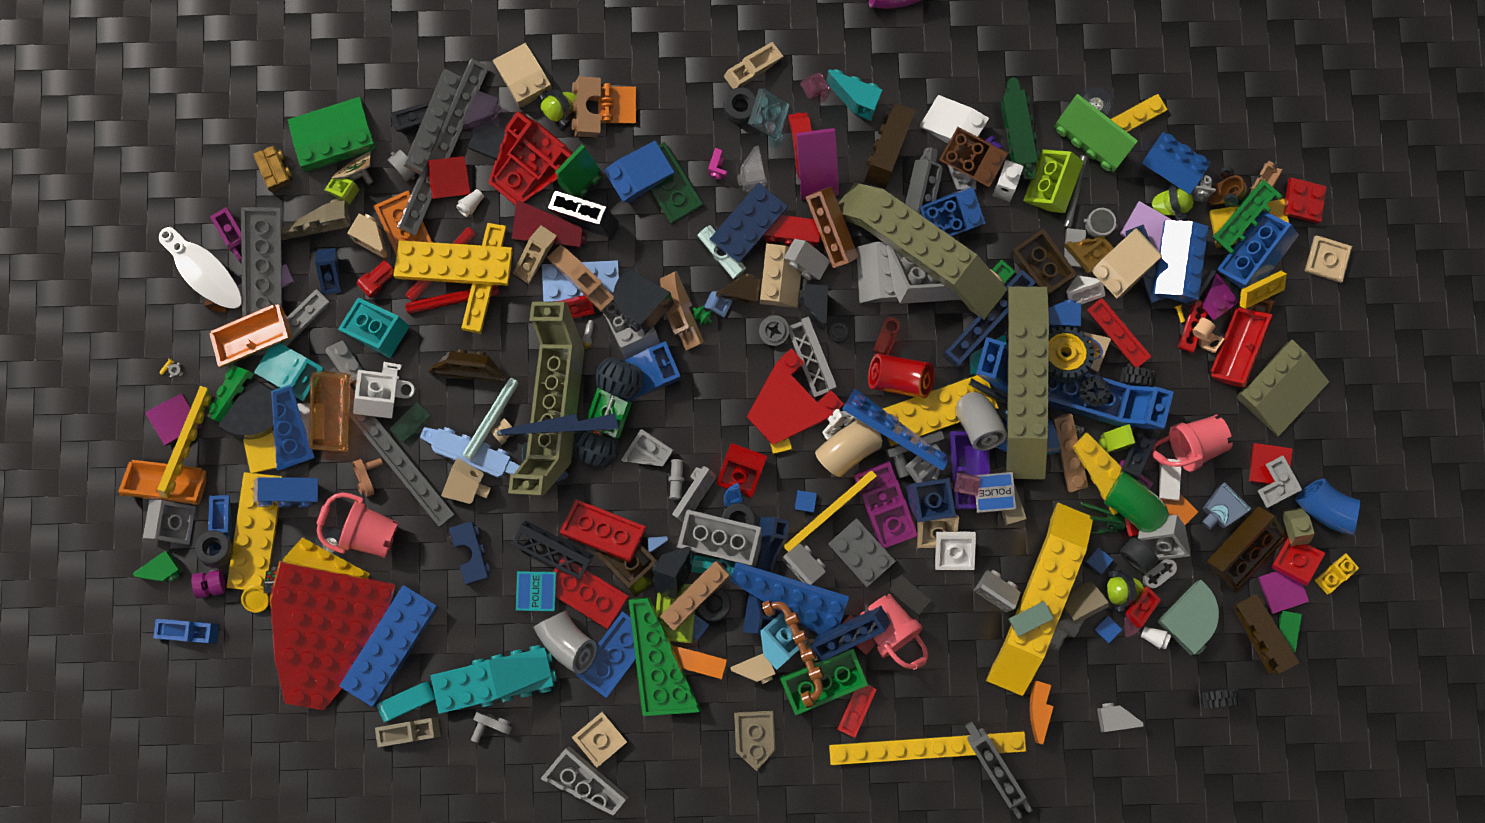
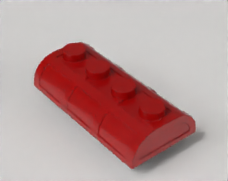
M1238 307L1234 312L1224 337L1225 340L1221 344L1212 366L1211 377L1225 384L1246 387L1274 316Z

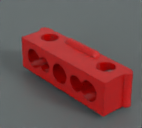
M1198 299L1192 305L1178 345L1179 349L1190 353L1194 352L1198 338L1192 332L1191 324L1197 326L1199 320L1206 318L1207 311L1202 306V300ZM1197 308L1200 309L1202 312V314L1198 316V319L1195 318V315L1198 314ZM1189 333L1192 334L1191 344L1186 342V339L1190 337Z

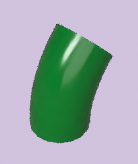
M1123 471L1115 480L1104 500V504L1120 513L1142 532L1150 533L1158 530L1163 526L1168 517V508L1162 500L1142 483Z

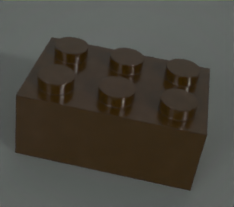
M1044 228L1015 247L1009 254L1020 270H1023L1036 281L1033 287H1047L1048 296L1077 275Z

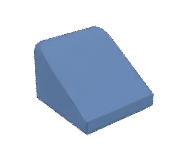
M712 291L705 304V309L712 310L713 313L725 317L733 301L716 297L717 292Z
M649 538V553L652 554L667 544L668 538Z

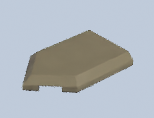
M773 711L734 713L736 753L757 771L775 751Z

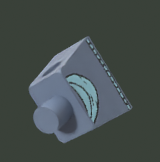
M1222 483L1217 487L1203 508L1208 516L1202 521V524L1209 530L1216 524L1224 528L1247 513L1251 508L1226 483Z

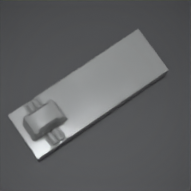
M705 466L702 469L695 468L690 476L694 480L672 513L682 523L684 522L686 510L695 511L717 477Z

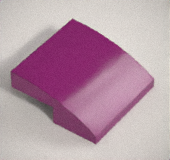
M183 394L175 396L146 412L148 419L165 446L179 438L191 407Z

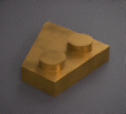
M1104 236L1096 237L1095 239H1082L1080 242L1074 243L1068 241L1064 245L1087 273L1092 271L1114 249Z

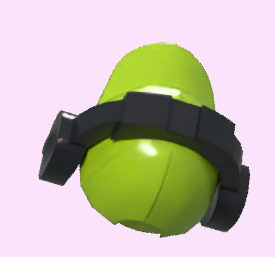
M557 89L541 93L537 101L541 104V110L552 121H560L558 127L561 130L570 125L572 122L570 114L572 113V102L575 100V94L560 92Z
M1170 183L1171 187L1169 190L1154 197L1152 201L1154 210L1163 215H1175L1176 221L1190 220L1187 212L1191 210L1194 203L1192 192L1188 194L1173 183Z
M1122 570L1107 572V577H1114L1107 584L1109 599L1113 604L1119 605L1112 607V611L1118 613L1127 611L1128 607L1142 591L1143 585L1139 580L1131 578L1126 573H1122Z

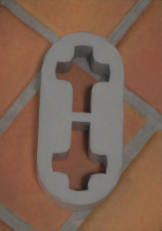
M1170 559L1159 562L1143 576L1144 585L1146 587L1149 586L1150 589L1160 586L1175 574L1177 570L1176 563ZM1164 563L1171 565V572L1166 571L1163 574L1160 572L1165 568ZM1158 574L1159 577L1155 579L1156 584H1149V575L1152 577Z

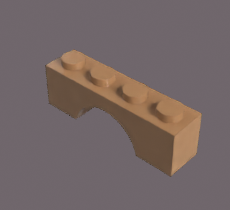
M715 561L660 617L673 630H678L692 616L694 611L711 594L718 590L732 574L720 561Z

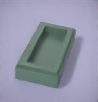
M1043 601L1008 620L1018 637L1052 620L1053 617Z

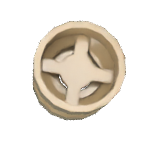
M505 418L500 421V425L490 430L501 445L507 441L509 436H513L497 435L498 430L512 427Z

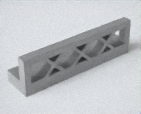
M809 316L801 319V322L789 326V336L797 355L804 361L802 368L814 398L826 394L830 390H836L837 386ZM803 327L805 334L802 340L794 336L793 329ZM802 344L811 347L812 352L809 357L801 354ZM810 361L816 363L819 367L816 375L807 369ZM816 379L824 381L827 388L817 392L814 386Z

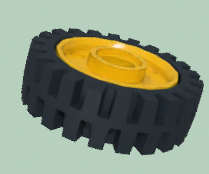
M1058 326L1057 328H1051L1049 331L1048 379L1051 381L1055 379V383L1060 384L1063 381V384H1068L1069 382L1072 384L1077 380H1081L1088 373L1094 361L1093 356L1095 352L1092 349V342L1089 343V337H1084V332L1082 331L1078 333V329L1075 327L1070 329V326H1065V328ZM1061 353H1066L1068 357H1064Z

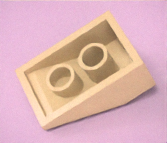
M526 43L493 60L519 109L537 100L538 96L544 91L552 90L550 82Z
M1136 228L1109 252L1091 272L1116 298L1125 295L1163 255Z

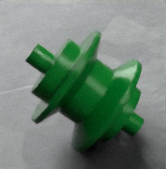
M705 305L698 307V309L694 307L692 310L695 312L693 314L694 320L698 319L701 321L700 326L706 325L707 322L712 323L710 319L712 317V310L705 311Z

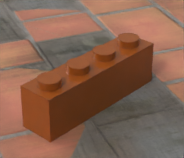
M830 186L806 196L832 267L835 268L847 264L858 258L832 187Z

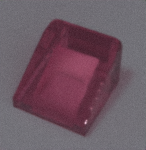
M821 73L807 76L800 83L808 98H812L829 89Z
M957 473L955 492L977 496L980 477Z

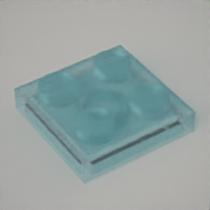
M759 89L748 124L773 139H779L790 104L765 89Z

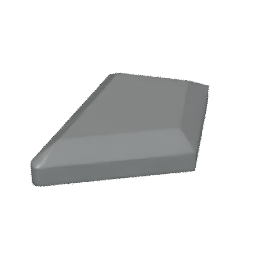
M948 165L957 190H963L968 187H973L976 190L975 179Z

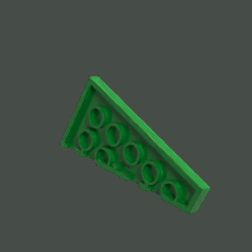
M650 597L630 599L629 608L643 716L700 712V706Z

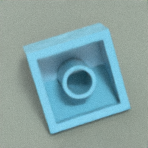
M782 612L761 630L763 655L776 670L799 650L793 639L791 629L786 623L785 615Z

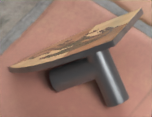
M371 151L344 166L332 179L347 177L348 180L354 181L362 177L367 185L371 184L373 179L366 170L371 166Z

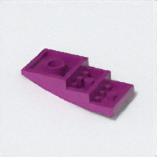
M835 128L796 133L801 200H806V196L830 186L835 196H838L839 183Z
M890 461L853 474L856 483L870 471L877 475L859 492L877 540L884 548L918 536Z

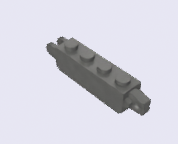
M925 148L920 160H915L905 205L921 216L923 215L920 206L936 200L943 170L942 166L936 161L938 150L934 148Z
M972 721L965 725L971 734L967 737L970 746L1010 810L1014 811L1018 819L1022 818L1021 812L1016 808L1018 805L1023 803L1026 811L1029 813L1033 811L1027 802L1028 799L985 730L982 728L977 730Z

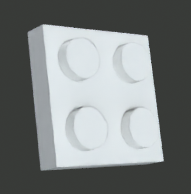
M936 532L935 570H974L976 533Z

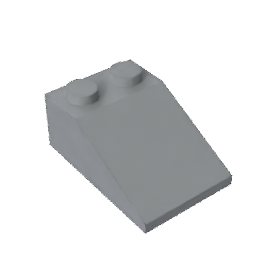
M989 570L986 571L973 591L1004 612L1014 610L1021 593L1017 590L1018 586L1011 581L1005 582L1001 579L1002 575L994 570L991 572Z

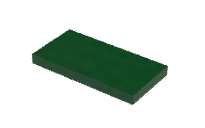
M663 142L659 147L675 173L650 189L672 225L704 205L670 149Z

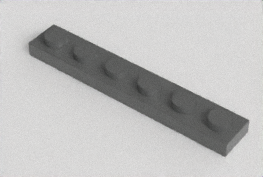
M447 69L443 70L403 165L404 167L420 175L423 172L462 78L461 76Z

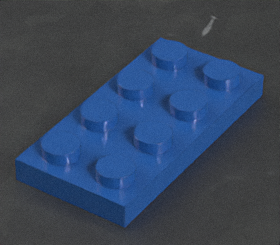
M624 612L619 615L598 643L597 652L590 667L581 674H575L606 698L636 660L631 618Z

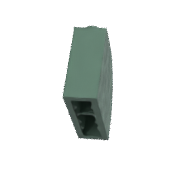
M1198 580L1157 623L1190 655L1196 653L1199 655L1206 648L1204 644L1212 637L1218 624L1219 610L1216 598L1210 588L1202 580Z

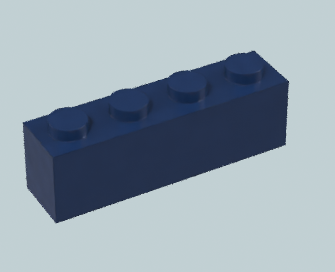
M879 606L818 635L810 646L819 661L822 662L885 632L891 621L882 606Z

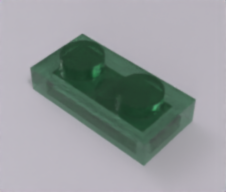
M416 402L390 430L405 443L431 415Z

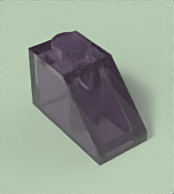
M477 90L463 121L464 130L470 131L491 123L494 117H497L500 113L499 99Z

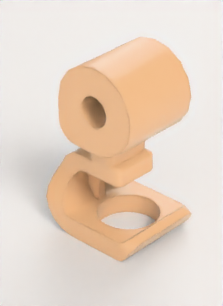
M1201 318L1192 332L1199 338L1200 347L1216 353L1225 339L1212 333L1215 325L1211 321ZM1219 340L1217 346L1210 347V344L1213 341Z

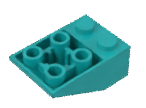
M829 69L826 82L853 114L871 121L879 103L882 89H879V86L873 83L866 84L858 77H848L840 70L834 69L833 71Z
M278 343L269 347L254 373L279 388L291 385L294 396L305 402L325 369L285 345Z

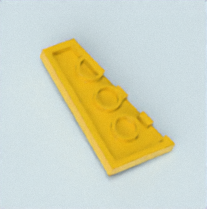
M1085 433L1073 446V449L1083 466L1088 470L1093 483L1096 484L1102 498L1105 500L1122 467L1088 433ZM1111 507L1109 508L1113 515L1117 513V511H1115Z

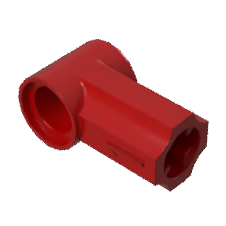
M384 260L373 271L361 276L356 284L371 298L394 275V269Z

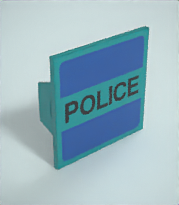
M517 571L516 611H555L556 572Z

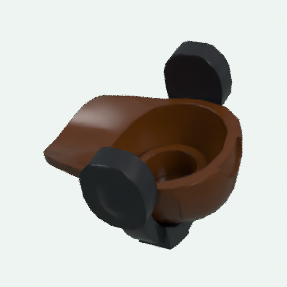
M1224 167L1220 170V176L1223 181L1211 187L1216 189V191L1208 197L1209 203L1211 205L1225 203L1229 207H1238L1243 202V198L1247 193L1246 183L1241 176L1234 174V170L1231 167Z

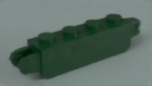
M1012 77L1006 84L1007 89L1001 100V107L1011 162L1023 166L1021 175L1024 181L1036 178L1035 166L1038 160H1040L1039 150L1035 149L1036 133L1032 131L1031 127L1033 116L1028 111V106H1030L1029 96L1025 94V89H1020L1018 79Z

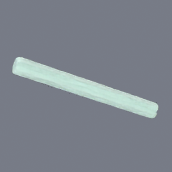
M513 378L507 381L463 452L465 458L473 459L517 388L518 381Z

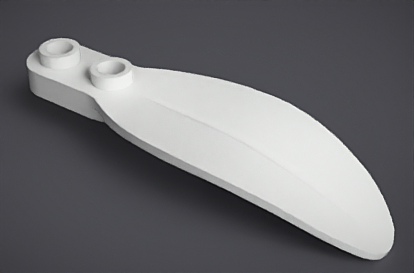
M166 227L160 232V243L174 256L175 264L180 274L195 291L223 307L235 309L241 305L242 296L237 284L214 255L197 244L187 242L171 227Z

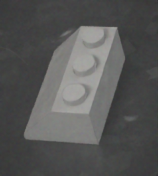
M874 242L856 247L858 254L856 259L860 304L898 301L893 290L886 248L887 244L884 242Z

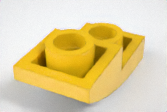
M1344 554L1321 573L1315 581L1328 595L1357 571L1359 567L1347 554Z

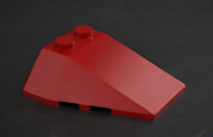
M519 111L516 112L506 126V133L503 142L500 144L498 158L495 160L488 182L514 205H516V201L525 202L557 180L555 171L573 154L568 146L541 124Z

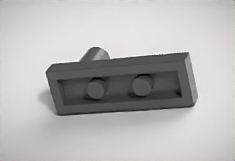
M938 431L921 438L931 444L944 439L942 431ZM901 445L885 449L887 457H893L899 477L910 475L905 468L907 462L904 456V452L910 450Z

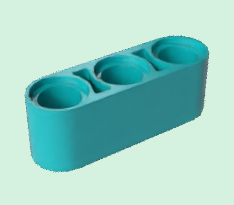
M426 681L376 704L385 723L435 700V695L429 681Z

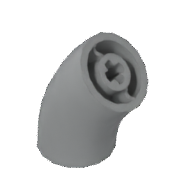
M971 392L961 397L956 406V416L964 427L973 449L984 451L1002 444L1008 435L995 407L989 399L978 392Z
M567 611L561 612L533 627L546 649L566 668L581 674L592 664L597 652L596 642L587 637L574 624Z

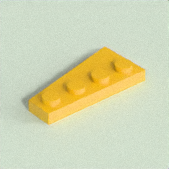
M303 537L283 558L284 562L363 578H369L370 575Z

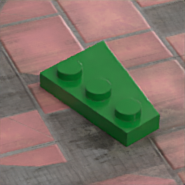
M232 365L226 372V379L223 385L217 390V397L214 403L209 406L207 417L221 422L232 407L234 396L238 393L241 394L244 386L242 384L247 378L251 379L254 373Z

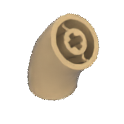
M857 419L829 438L816 450L815 454L820 463L829 472L837 477H842L862 459L881 448V434Z

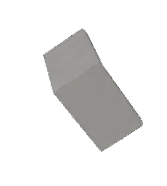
M1280 456L1265 464L1275 481L1257 490L1266 508L1302 490L1284 456Z

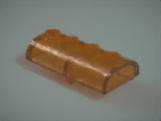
M331 371L312 372L309 419L310 449L349 451L351 374Z

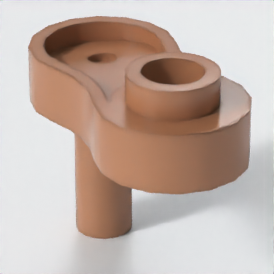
M381 458L364 464L361 459L353 461V468L359 480L357 486L360 494H364L365 497L374 495V489L366 471L383 465Z

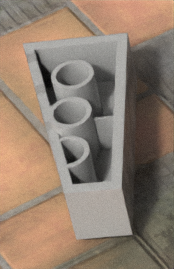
M570 746L565 748L541 777V780L555 785V787L565 790L611 815H614L629 798Z

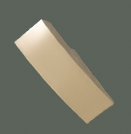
M771 42L745 57L739 64L728 69L724 78L733 89L743 87L783 58V55L775 44Z

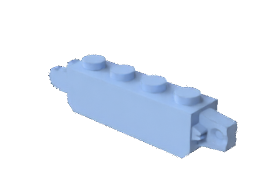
M424 427L420 436L421 439L431 444L436 454L454 461L459 458L481 472L498 479L505 477L506 473L509 475L514 474L520 467V465L511 462L512 459L508 456V452L502 449L492 450L490 449L491 445L484 442L472 460L465 458L463 452L472 438L464 434L462 437L455 435L456 431L447 427L444 430Z

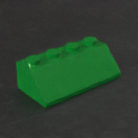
M849 648L822 662H814L815 668L820 666L824 677L821 678L823 691L821 696L815 700V705L810 708H806L801 698L802 693L810 691L812 694L815 691V685L810 679L807 667L804 666L779 677L795 715L868 685L853 648Z

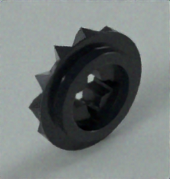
M1096 376L1086 378L1081 383L1079 389L1081 399L1087 405L1094 407L1105 404L1110 397L1111 391L1108 382L1102 377ZM1094 384L1097 389L1102 390L1101 392H1098L1097 397L1095 396L1094 392L1090 391L1093 389Z

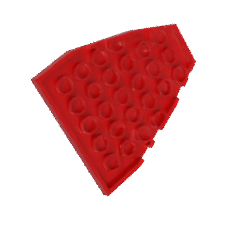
M279 561L270 595L274 661L285 704L324 710L342 689L339 685L390 607L395 584Z

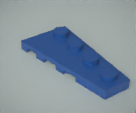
M287 385L271 391L276 470L278 471L314 458L292 386Z

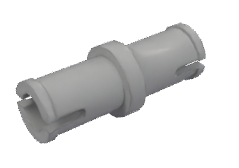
M674 459L671 460L669 498L679 500L682 499L684 461Z

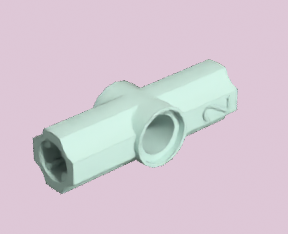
M709 225L697 236L713 254L715 260L723 266L734 280L746 268L741 262L738 265L727 255L719 256L716 253L719 248L709 241L716 231Z

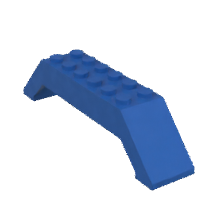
M986 337L976 375L1008 394V345L1005 342ZM1087 373L1081 380H1077L1072 384L1071 382L1063 384V381L1059 384L1055 383V379L1052 381L1048 379L1049 407L1117 427L1130 424V427L1165 428L1173 391L1156 386H1130L1103 378L1108 382L1111 389L1110 397L1105 404L1094 407L1087 405L1081 399L1079 389L1081 383L1086 378L1096 375ZM1094 384L1093 389L1090 391L1094 392L1095 396L1097 397L1098 392H1101L1102 390L1097 389Z

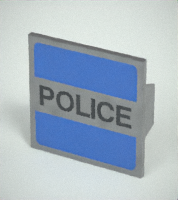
M1013 472L974 475L977 513L1016 510Z

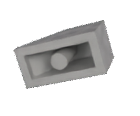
M1114 702L1102 704L1103 708L1097 709L1101 732L1143 726V722L1123 707L1114 706Z

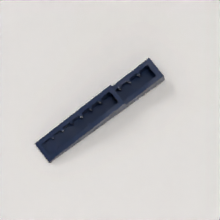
M615 413L578 421L577 415L572 414L501 429L497 431V435L606 431L618 429Z

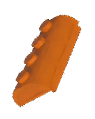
M273 304L212 330L210 337L218 367L223 368L291 339L292 333L284 310L279 304Z
M132 460L127 466L118 493L120 496L199 505L206 486V471H202V468L183 466L181 475H177L175 480L176 487L174 492L170 493L168 498L160 496L157 489L168 464Z

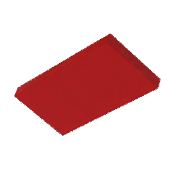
M576 499L560 530V535L631 563L646 531V526Z
M564 556L561 558L559 563L565 562ZM571 562L572 570L580 573L582 567ZM555 568L553 571L556 572L555 597L609 630L629 596L587 570L582 579L579 580Z

